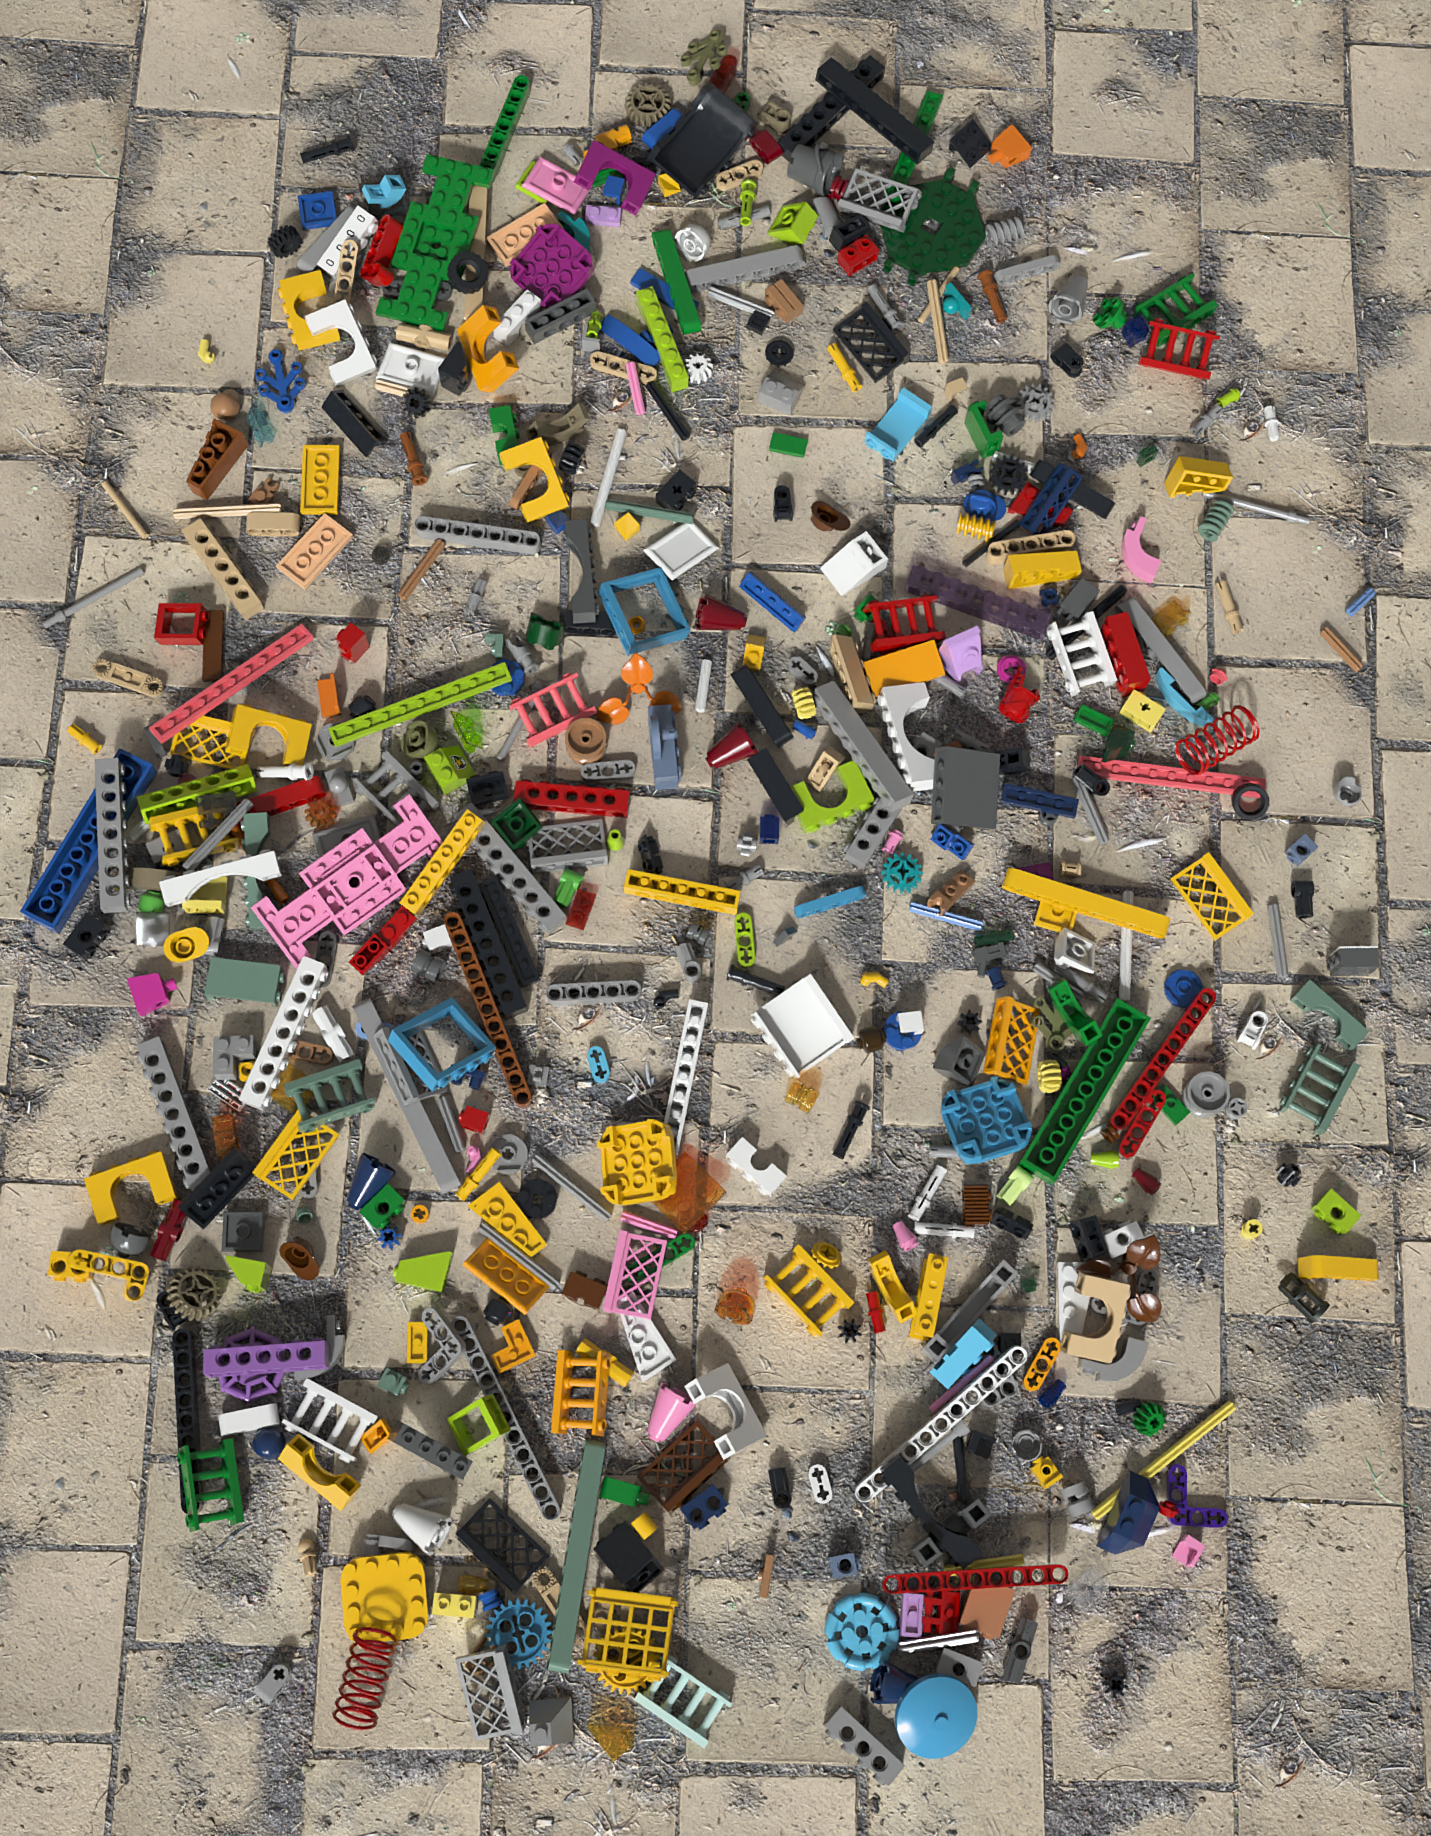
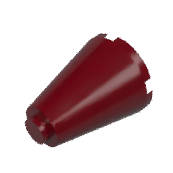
M702 594L704 599L700 598L695 615V618H698V624L694 623V629L740 631L742 627L745 628L747 617H745L744 612L709 594Z
M740 721L706 753L708 757L705 759L710 767L714 766L718 769L750 758L758 753L757 749L753 751L756 747L746 730L741 727Z

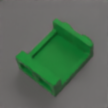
M985 400L981 402L975 401L969 406L964 423L982 459L992 456L995 451L999 452L1004 437L1001 430L990 433L983 419L987 405Z

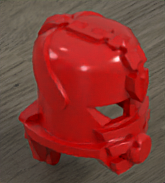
M1021 666L1018 667L1013 678L1009 680L1008 686L1004 688L1007 691L998 706L1001 714L1017 724H1022L1028 719L1031 713L1029 711L1030 706H1034L1040 699L1039 689L1029 691L1022 686L1025 675L1022 674L1023 668Z

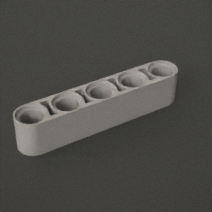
M352 205L348 206L303 254L297 263L298 269L304 273L322 271L317 263L354 212L355 207Z
M634 980L553 984L546 989L547 1001L554 1006L634 1002L641 996V986ZM634 987L638 991L636 994L631 995L627 990ZM612 988L618 990V993L614 996L608 994V991ZM592 989H596L599 992L595 997H591L588 993ZM576 990L580 994L578 997L572 998L569 996V993ZM554 991L560 993V996L556 999L550 997V994Z

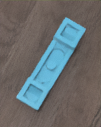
M1161 667L1155 678L1159 690L1168 704L1182 717L1194 724L1204 727L1206 723H1212L1214 718L1202 706L1195 710L1171 687L1175 680Z

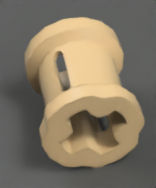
M1061 860L1060 877L1068 875L1080 878L1081 862L1071 863Z

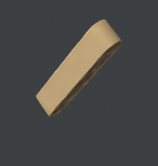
M1063 530L993 542L988 547L986 560L988 563L996 565L1006 563L1008 555L1071 550L1075 541V534L1070 530ZM1009 549H1015L1016 552H1011ZM995 551L999 555H993L991 552Z

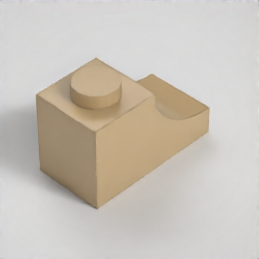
M829 747L822 753L805 781L821 792L846 757L833 747Z

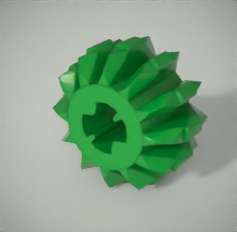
M1149 1400L1146 1403L1141 1402V1407L1136 1408L1137 1412L1132 1415L1134 1418L1132 1424L1140 1434L1149 1437L1153 1434L1158 1435L1160 1429L1164 1430L1162 1426L1167 1423L1165 1420L1167 1414L1158 1403L1156 1404Z

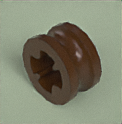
M1108 1124L1105 1126V1130L1102 1129L1100 1131L1102 1137L1110 1144L1115 1142L1114 1139L1120 1137L1118 1132Z

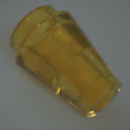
M467 1573L459 1575L458 1592H462V1594L487 1592L488 1579Z

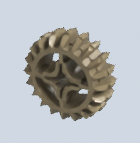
M646 82L642 86L639 83L638 88L633 86L632 91H629L628 96L625 98L626 115L630 117L631 122L635 121L636 126L642 124V128L645 125L650 128L671 111L670 96L666 93L665 89H661L660 85L655 87L654 83L648 85ZM639 102V106L636 108L635 104Z
M192 1266L188 1267L187 1270L184 1268L169 1281L170 1286L166 1292L170 1294L167 1296V1300L172 1301L170 1307L176 1308L174 1314L182 1313L181 1319L188 1316L189 1321H192L194 1318L196 1321H200L202 1317L204 1319L208 1318L219 1307V1300L222 1298L219 1292L222 1288L216 1286L219 1280L214 1281L212 1279L214 1274H207L208 1269H204L201 1272L200 1266L196 1267L195 1270ZM187 1281L186 1289L181 1292L182 1282ZM208 1296L206 1306L202 1307L203 1298Z

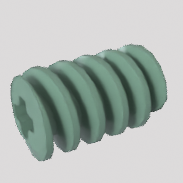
M1214 501L1198 527L1199 534L1208 541H1217V536L1221 535V531L1225 528L1224 525L1228 523L1231 514L1234 513V507L1225 501Z

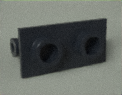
M644 835L637 845L642 857V867L646 873L652 874L655 871V874H660L664 868L661 857L653 855L659 853L656 839L653 836L647 837V835Z
M997 1207L992 1221H990L997 1228L1004 1229L1017 1238L1024 1240L1028 1238L1034 1225L1030 1223V1220L1019 1215L1016 1220H1013L1014 1213L1003 1207Z

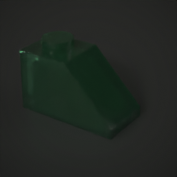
M1113 724L1101 762L1106 763L1125 757L1129 749L1133 750L1136 739H1133L1135 731Z

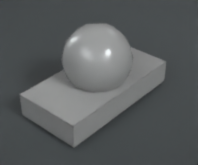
M343 767L324 772L335 807L339 808L354 803Z

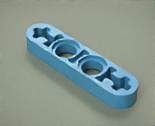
M858 886L794 907L793 910L796 918H803L858 901L867 895L864 887Z

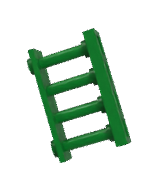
M1192 273L1187 277H1181L1177 283L1147 301L1139 302L1135 306L1133 317L1135 319L1143 315L1148 322L1153 321L1155 318L1149 310L1157 306L1172 326L1190 329L1213 315L1218 304L1215 300L1209 303L1202 300L1191 286L1195 276ZM1185 289L1199 308L1195 311H1190L1177 293ZM1171 297L1185 315L1184 318L1176 319L1163 301ZM1160 329L1156 344L1157 348L1168 342L1171 331Z
M233 1438L220 1441L219 1446L213 1449L189 1452V1445L179 1448L177 1461L179 1465L181 1464L187 1508L185 1523L189 1531L195 1532L200 1530L199 1524L223 1519L230 1521V1525L244 1522ZM216 1456L221 1458L222 1466L220 1469L192 1473V1460ZM218 1477L224 1479L225 1487L223 1490L195 1494L194 1481ZM220 1498L227 1500L228 1508H226V1511L198 1515L197 1502Z

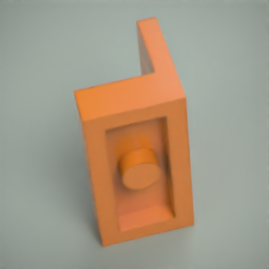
M330 673L331 679L317 681L323 718L341 715L337 681L334 673Z

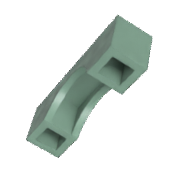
M1309 979L1290 999L1304 1013L1311 1010H1321L1329 1014L1336 1025L1335 1040L1349 1052L1369 1032L1362 1021L1356 1020L1351 1016V1012L1347 1008L1341 1007L1332 995L1326 994L1315 981Z

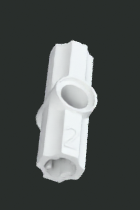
M327 1005L316 1009L312 1015L321 1029L322 1036L328 1046L332 1048L339 1063L342 1064L352 1060L355 1057L354 1052Z

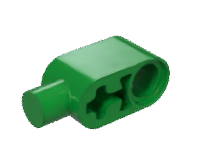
M604 1477L599 1497L637 1507V1503L648 1506L651 1494L642 1492V1487Z

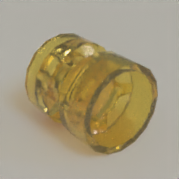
M796 1079L784 1101L792 1106L798 1105L799 1110L809 1114L820 1092L812 1087L806 1088L805 1083Z

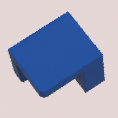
M608 175L603 195L616 198L617 205L620 206L625 191V179Z

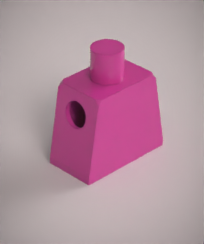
M159 973L127 979L137 1012L141 1017L168 1004L170 999L167 992L178 989L174 978L163 981Z

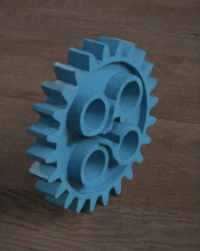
M517 1598L516 1605H513L511 1600H508V1607L501 1604L502 1611L499 1612L494 1609L496 1617H489V1620L493 1623L492 1625L485 1626L490 1630V1633L484 1636L491 1639V1641L486 1643V1646L496 1645L497 1648L499 1645H507L511 1641L517 1644V1651L514 1654H509L512 1668L514 1663L517 1664L518 1670L521 1669L522 1663L529 1668V1661L532 1660L534 1664H537V1656L544 1658L541 1651H549L545 1643H551V1640L547 1638V1635L552 1634V1631L547 1630L551 1622L544 1621L548 1614L541 1616L542 1607L535 1610V1602L528 1606V1599L523 1604H520V1600ZM529 1614L531 1616L532 1622L529 1626L521 1625L520 1618L522 1615ZM513 1615L517 1618L519 1629L525 1632L522 1635L525 1647L524 1653L521 1651L518 1638L513 1637V1634L516 1633L512 1619ZM503 1621H509L512 1625L508 1633H503L500 1630V1624ZM529 1635L537 1637L538 1642L536 1646H527L526 1638Z

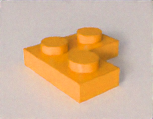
M519 1319L501 1327L509 1346L491 1355L499 1374L536 1357Z

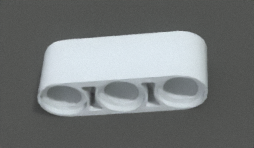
M277 1403L218 1415L221 1436L280 1424Z

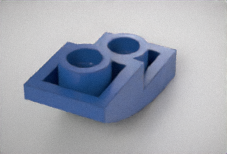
M943 824L938 825L930 838L943 850L948 849L961 860L967 858L975 845L961 834Z

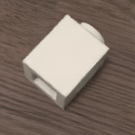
M445 924L423 932L424 939L421 940L425 950L429 949L432 954L453 947Z

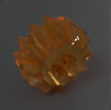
M321 797L320 801L314 798V804L309 802L307 804L309 808L304 811L307 814L305 819L310 822L311 827L317 825V829L320 830L322 825H324L328 829V823H335L333 818L337 817L335 812L337 808L335 805H332L330 799L325 802L324 797Z

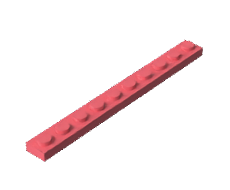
M300 624L150 726V732L161 744L313 641V635Z
M1081 755L1078 757V766L1082 763L1085 764L1102 779L1233 795L1238 786L1244 783H1255L1265 790L1266 779L1208 771L1201 775H1193L1184 768ZM1247 791L1242 794L1244 797L1261 799L1260 794L1255 791Z

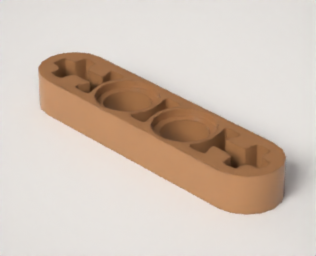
M547 451L549 458H552V452ZM534 465L530 467L509 502L511 508L517 511L520 509V505L526 501L543 474V470Z

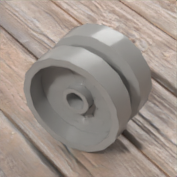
M1212 1071L1201 1072L1191 1078L1184 1086L1181 1093L1182 1103L1191 1112V1115L1198 1118H1210L1218 1114L1228 1104L1230 1088L1226 1080L1219 1074Z

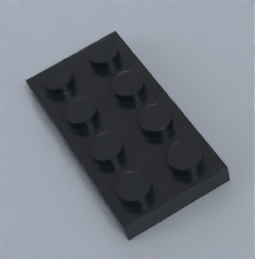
M234 1147L185 1198L178 1208L204 1230L255 1176L252 1172L256 1166Z

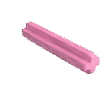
M635 362L626 363V369L636 415L645 414V407Z
M623 1211L620 1218L624 1223L671 1239H675L678 1233L677 1228L627 1211Z

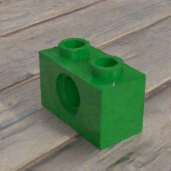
M387 1183L359 1213L377 1231L380 1229L384 1230L391 1223L390 1219L395 1214L399 1215L405 1209L406 1201ZM383 1204L389 1205V1210L386 1213L379 1212V1208Z

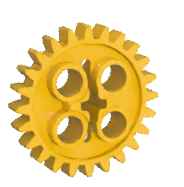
M614 1625V1632L610 1631L609 1641L625 1643L626 1627L622 1626V1629L619 1630ZM631 1628L629 1642L635 1641L638 1645H645L646 1632L642 1634V1629L634 1630V1628ZM601 1635L600 1640H605V1636ZM651 1637L649 1646L659 1647L658 1645H652L655 1642V1638ZM595 1644L598 1650L593 1651V1656L597 1657L593 1660L602 1661L604 1645ZM608 1646V1651L616 1649L619 1653L613 1657L607 1653L606 1662L622 1664L624 1648ZM628 1648L627 1657L630 1661L626 1662V1664L635 1665L636 1662L642 1661L643 1654L639 1653L641 1651L644 1652V1650ZM648 1651L646 1667H660V1662L656 1660L660 1658V1653ZM598 1670V1673H600L598 1680L605 1679L604 1687L611 1684V1691L613 1692L617 1687L619 1688V1694H622L623 1689H626L629 1695L631 1688H634L638 1693V1686L641 1685L643 1688H646V1680L651 1683L653 1682L648 1680V1676L640 1675V1679L627 1677L626 1673L623 1676H611L606 1674L607 1671Z

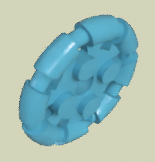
M859 1592V1595L853 1596L849 1594L838 1600L834 1604L835 1608L833 1611L828 1613L824 1627V1634H827L828 1640L826 1644L830 1653L837 1661L840 1660L845 1664V1667L852 1670L865 1671L866 1668L876 1669L882 1664L879 1661H888L890 1659L889 1655L893 1650H896L899 1641V1629H897L896 1625L898 1620L894 1611L887 1602L883 1603L880 1601L878 1596L865 1592ZM861 1603L862 1610L854 1611L853 1604ZM873 1607L880 1610L877 1616L870 1612ZM841 1612L847 1615L843 1622L837 1619ZM888 1623L889 1631L883 1632L881 1624ZM860 1625H864L868 1631L867 1635L863 1638L858 1637L856 1634V1628ZM841 1631L842 1639L836 1640L835 1632ZM881 1641L886 1644L882 1651L877 1648ZM846 1647L853 1651L850 1657L844 1653ZM862 1653H869L870 1659L863 1660Z

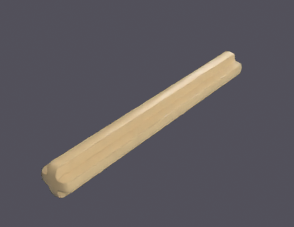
M930 279L927 282L938 362L946 364L949 361L938 285L935 279Z

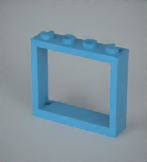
M661 567L604 582L598 590L601 601L626 655L686 639L690 632L689 622L683 615L682 606L678 604L675 592L671 589L668 577L665 576ZM654 582L676 631L636 642L614 593Z
M452 997L392 1029L388 1038V1042L432 1092L440 1087L444 1088L452 1080L460 1079L464 1073L474 1071L483 1062L486 1064L493 1057L496 1048ZM450 1016L476 1045L479 1051L437 1074L407 1038Z

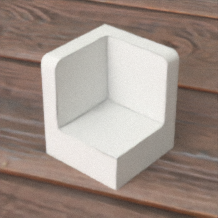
M921 1011L897 1014L896 1020L899 1021L901 1033L914 1032V1035L922 1034L924 1026Z

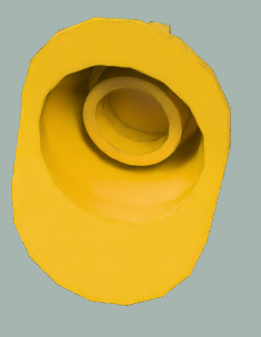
M198 927L175 932L166 938L163 945L164 953L168 959L177 963L198 958L208 950L209 937L203 929Z

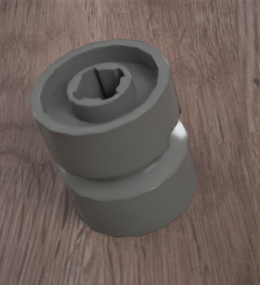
M422 948L414 958L411 971L420 976L425 974L426 979L436 983L441 977L447 961L439 956L432 957L431 952Z

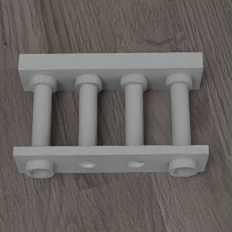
M388 751L381 755L383 759L382 766L362 784L356 778L353 779L354 790L360 796L364 795L394 825L392 828L401 823L393 816L396 809L393 805L386 809L380 801L400 784L405 783L409 787L408 791L400 799L407 794H410L411 797L418 796L422 800L418 806L422 813L429 809L435 813L440 809L438 802ZM392 770L396 774L395 779L377 795L373 796L367 788L387 771L390 772Z

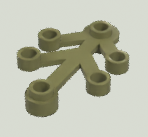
M721 30L711 31L708 37L699 43L695 41L689 43L688 49L693 55L689 56L686 54L681 57L680 61L684 67L691 65V63L699 59L695 68L687 73V79L691 86H696L702 81L700 72L708 58L713 70L721 66L719 59L715 57L712 51L714 47H717V53L721 57L728 53L726 45L723 44L724 33Z
M1063 977L1056 978V979L1053 981V983H1055L1056 981L1060 980V979L1063 978ZM1036 997L1033 999V1006L1040 1009L1052 1024V1032L1044 1024V1019L1041 1016H1034L1031 1019V1025L1038 1028L1045 1036L1046 1048L1052 1053H1058L1064 1048V1040L1072 1032L1069 1028H1066L1060 1033V1026L1064 1021L1054 1007L1052 1012L1043 997ZM1038 999L1042 1002L1041 1006L1037 1005ZM1036 1018L1040 1020L1039 1025H1036L1035 1023ZM1053 1040L1057 1042L1055 1047L1052 1045Z

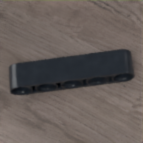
M1038 459L1030 476L1045 485L1055 467ZM1070 477L1068 485L1072 484L1075 479ZM1081 482L1070 497V500L1103 519H1107L1116 504Z
M744 664L730 674L775 745L780 748L793 739L794 736L749 667Z

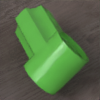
M565 868L553 901L562 908H568L575 891L579 890L583 882L584 875Z

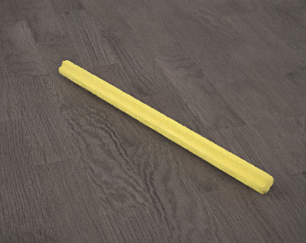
M1227 1401L1137 1474L1149 1480L1236 1410L1235 1405L1231 1401ZM1121 1487L1097 1505L1095 1509L1091 1510L1095 1519L1102 1518L1112 1510Z

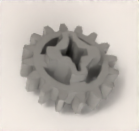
M1032 384L1031 388L1025 386L1024 391H1019L1016 397L1018 402L1015 408L1020 406L1024 408V419L1028 417L1029 422L1035 419V422L1038 423L1040 418L1042 421H1045L1046 416L1050 417L1051 411L1054 409L1055 399L1051 398L1052 392L1047 393V387L1041 389L1039 384L1038 388H1035V385Z

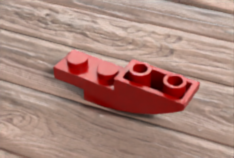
M402 905L380 931L370 937L351 958L349 963L361 975H364L407 935L408 929L418 919Z

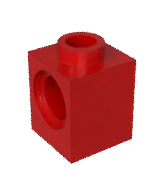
M466 1106V1109L461 1111L458 1121H460L461 1128L484 1135L490 1114Z

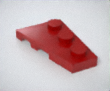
M1027 482L1007 513H1017L1025 516L1041 490ZM1065 506L1053 525L1063 527L1074 510ZM1054 507L1049 509L1048 516L1052 515Z

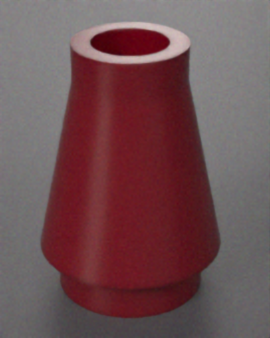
M1140 1167L1132 1174V1177L1146 1194L1154 1195L1162 1185L1159 1182V1178L1147 1173Z

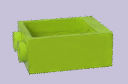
M493 1393L478 1399L447 1418L450 1430L453 1432L464 1456L478 1451L511 1431ZM479 1407L492 1434L475 1444L462 1417Z

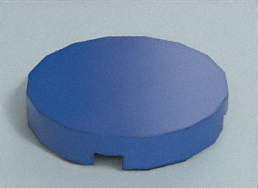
M1183 969L1172 972L1164 984V994L1167 1000L1180 1008H1186L1195 994L1203 989L1199 976L1192 971Z

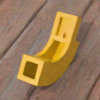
M884 1250L869 1258L872 1276L898 1322L901 1324L916 1316L917 1312L914 1303L900 1283L887 1251Z

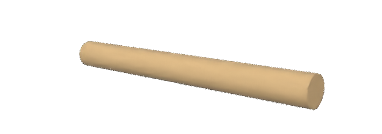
M958 267L952 268L939 287V298L944 294L945 286L952 282L960 271ZM930 302L918 318V321L922 324L931 313Z
M104 481L101 484L142 539H146L149 534L109 482Z

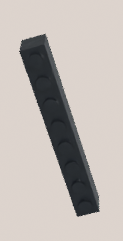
M831 57L817 68L816 82L917 165L931 154L934 145L931 137L907 120L904 115L900 114L892 105L868 88L865 83L857 79L853 73L845 69L839 62Z

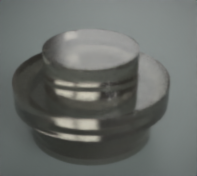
M381 546L376 547L372 551V560L379 565L386 564L390 559L389 550Z

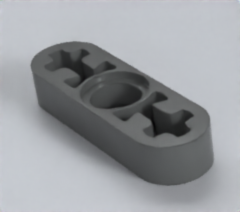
M325 931L319 936L315 958L316 961L320 962L322 955L330 956L329 963L325 964L329 968L327 970L328 976L325 982L322 981L321 988L328 986L331 982L337 948V938L330 931ZM328 937H330L331 940H333V942H329L328 949L332 950V952L326 950V943L325 941H323L327 940Z

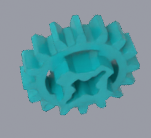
M904 852L901 853L900 857L895 853L893 860L888 857L887 863H884L882 867L885 870L881 872V875L885 876L882 882H888L886 888L893 887V893L900 890V894H903L904 890L909 894L911 887L916 890V883H921L922 879L919 877L923 875V872L919 871L922 865H916L918 859L911 860V854L904 857ZM901 867H902L903 874H905L904 877H903V880H902L901 873H899V871L901 870Z

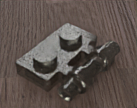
M235 791L195 796L198 815L206 814V820L199 821L200 829L207 828L209 830L220 826L230 815V811H234L237 808ZM223 812V818L214 819L213 813Z

